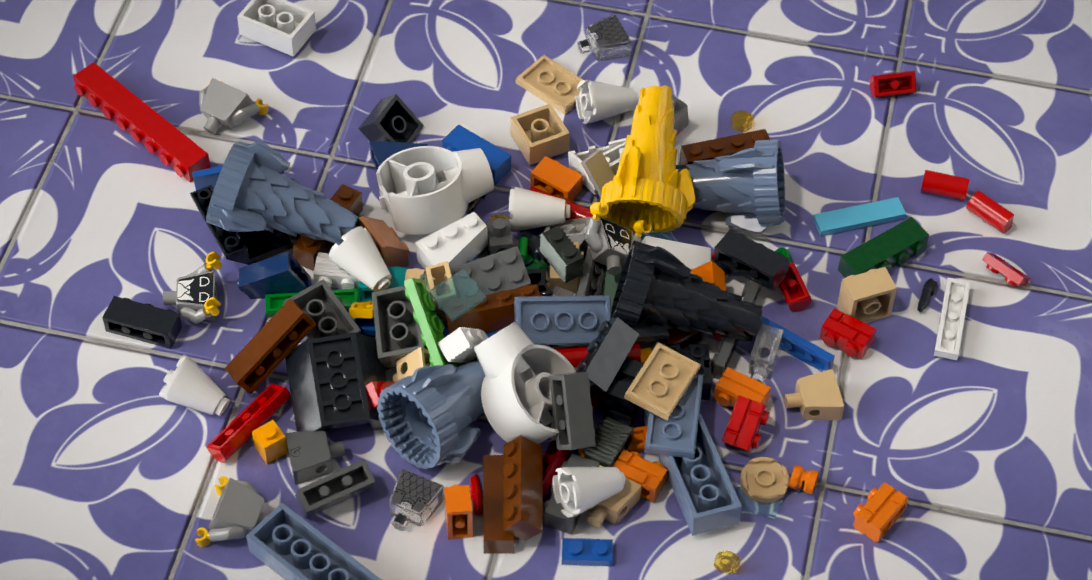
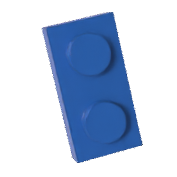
M562 538V565L612 566L613 539Z

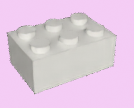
M251 0L237 16L240 35L293 57L316 31L315 12L287 0Z

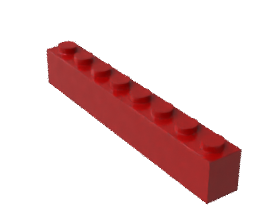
M91 63L73 75L74 89L78 95L87 98L93 107H98L108 119L114 120L121 130H126L136 142H141L151 154H156L163 164L172 167L179 177H184L191 183L194 181L192 172L211 168L209 155L206 151L96 63Z

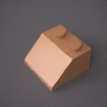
M366 216L359 217V227L362 226L363 229L365 227L369 231L387 267L398 266L403 268L409 265V248L404 242H400L392 227L389 228L383 220Z

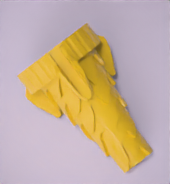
M667 85L661 87L650 86L640 89L639 103L633 115L631 134L626 137L625 148L621 154L616 176L613 177L612 181L606 183L601 191V204H608L609 212L606 215H601V217L634 231V223L639 220H645L643 227L651 223L652 230L650 232L652 233L673 231L681 227L686 219L687 212L695 204L694 188L689 170L683 169L678 173V169H675L677 149L674 148L677 130L674 129L672 89Z

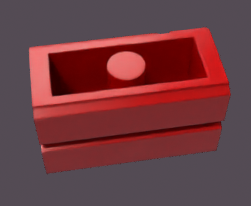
M834 308L821 327L819 339L823 340L828 346H836L844 350L848 356H856L862 359L874 341L876 328Z
M738 395L722 442L748 452H752L753 448L757 449L762 436L758 432L761 425H766L770 412L767 411L768 406Z

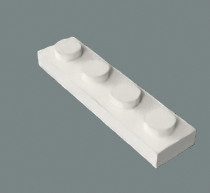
M947 278L934 356L952 360L958 359L971 282Z

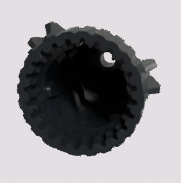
M633 241L614 295L611 319L618 317L639 333L635 342L668 341L670 334L667 330L675 329L691 333L702 332L712 336L719 333L743 341H752L753 336L756 335L761 325L763 306L743 301L742 296L723 291L718 286L703 281L702 277L690 273L691 270L664 248Z

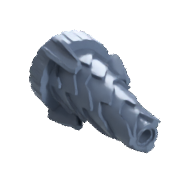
M779 139L756 140L754 148L741 150L733 155L718 156L713 160L693 161V164L676 165L675 169H678V173L683 169L689 170L695 194V204L692 209L701 208L708 211L732 213L725 219L726 225H732L736 228L755 233H763L770 225L784 223L785 171L782 145Z
M258 140L252 144L236 141L232 145L217 179L210 200L206 222L232 232L263 230L273 232L275 229L295 237L297 234L315 240H327L340 245L344 241L341 237L355 228L358 216L354 215L350 210L339 206L338 203L325 198L323 193L300 185L301 181L283 175L282 172L289 168L290 162L286 161L270 146Z
M478 359L460 367H454L450 364L418 368L414 371L413 377H404L380 393L377 410L384 433L396 452L411 465L423 469L434 466L438 467L444 462L454 465L460 462L481 435L479 428L469 426V424L479 419L484 411L481 400V388L485 374Z

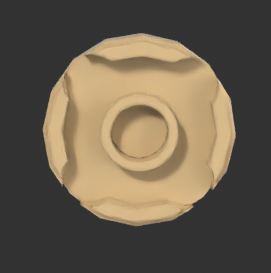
M758 457L750 460L741 470L740 485L742 491L750 499L761 503H771L784 497L788 490L790 476L784 465L782 464L781 466L777 463V460L768 457Z

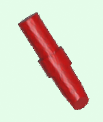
M475 474L470 478V496L473 514L480 516L483 514V495L478 474Z

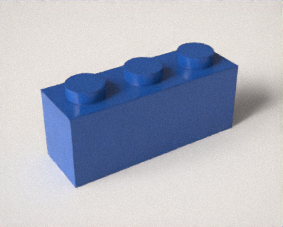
M459 124L442 140V148L452 152L481 148L489 163L494 185L511 170V155Z

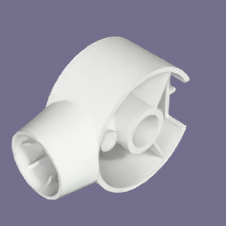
M436 146L413 147L397 152L387 158L376 172L381 195L379 197L381 209L385 210L388 208L393 217L395 230L406 234L434 233L461 219L468 208V203L494 190L492 172L481 148L452 152Z
M513 322L473 347L485 374L481 388V400L485 415L492 428L507 443L520 435L537 444L550 437L554 441L556 440L555 434L559 432L554 426L549 376L576 372V370L558 351L548 346L535 345L519 325ZM552 422L551 428L546 427V425Z

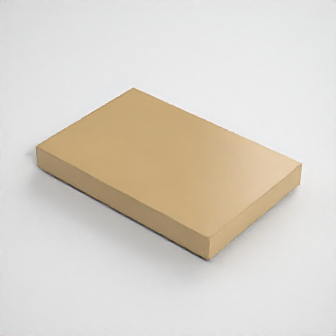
M543 55L516 78V84L566 115L576 106L575 98L580 95V89H577V85L583 79Z
M658 342L626 391L624 398L668 421L699 371L701 364Z

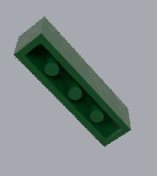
M910 217L840 256L838 271L845 278L886 267L887 271H889L898 264H904L910 257L923 253L927 248L929 234Z

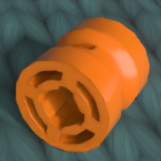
M795 464L788 488L794 490L799 488L804 490L806 494L813 495L820 472L813 469L808 471L803 466Z

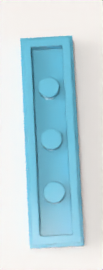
M899 197L814 214L813 221L819 235L825 236L905 219L906 212Z

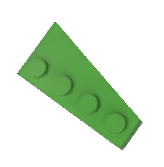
M410 278L404 281L406 287L405 295L413 306V317L422 331L421 339L428 348L431 366L450 364L454 367L462 366L463 364L460 362L447 361L438 346V342L445 338L442 333L445 326L442 320L433 314L435 305L423 280Z

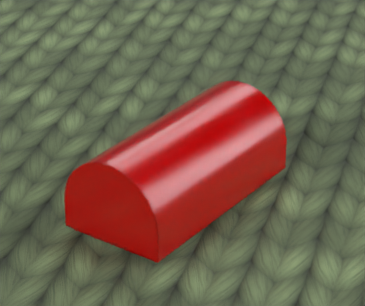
M915 71L871 75L870 91L872 96L883 97L916 93Z
M925 170L921 192L965 201L970 179Z
M977 190L967 203V210L1002 234H1005L1012 228L1014 218L1012 212L981 191Z
M794 262L789 264L788 275L778 286L789 309L792 312H799L811 304V297Z

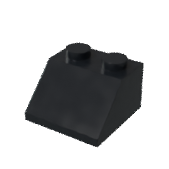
M394 94L381 99L358 129L370 142L411 143L424 125L399 96Z

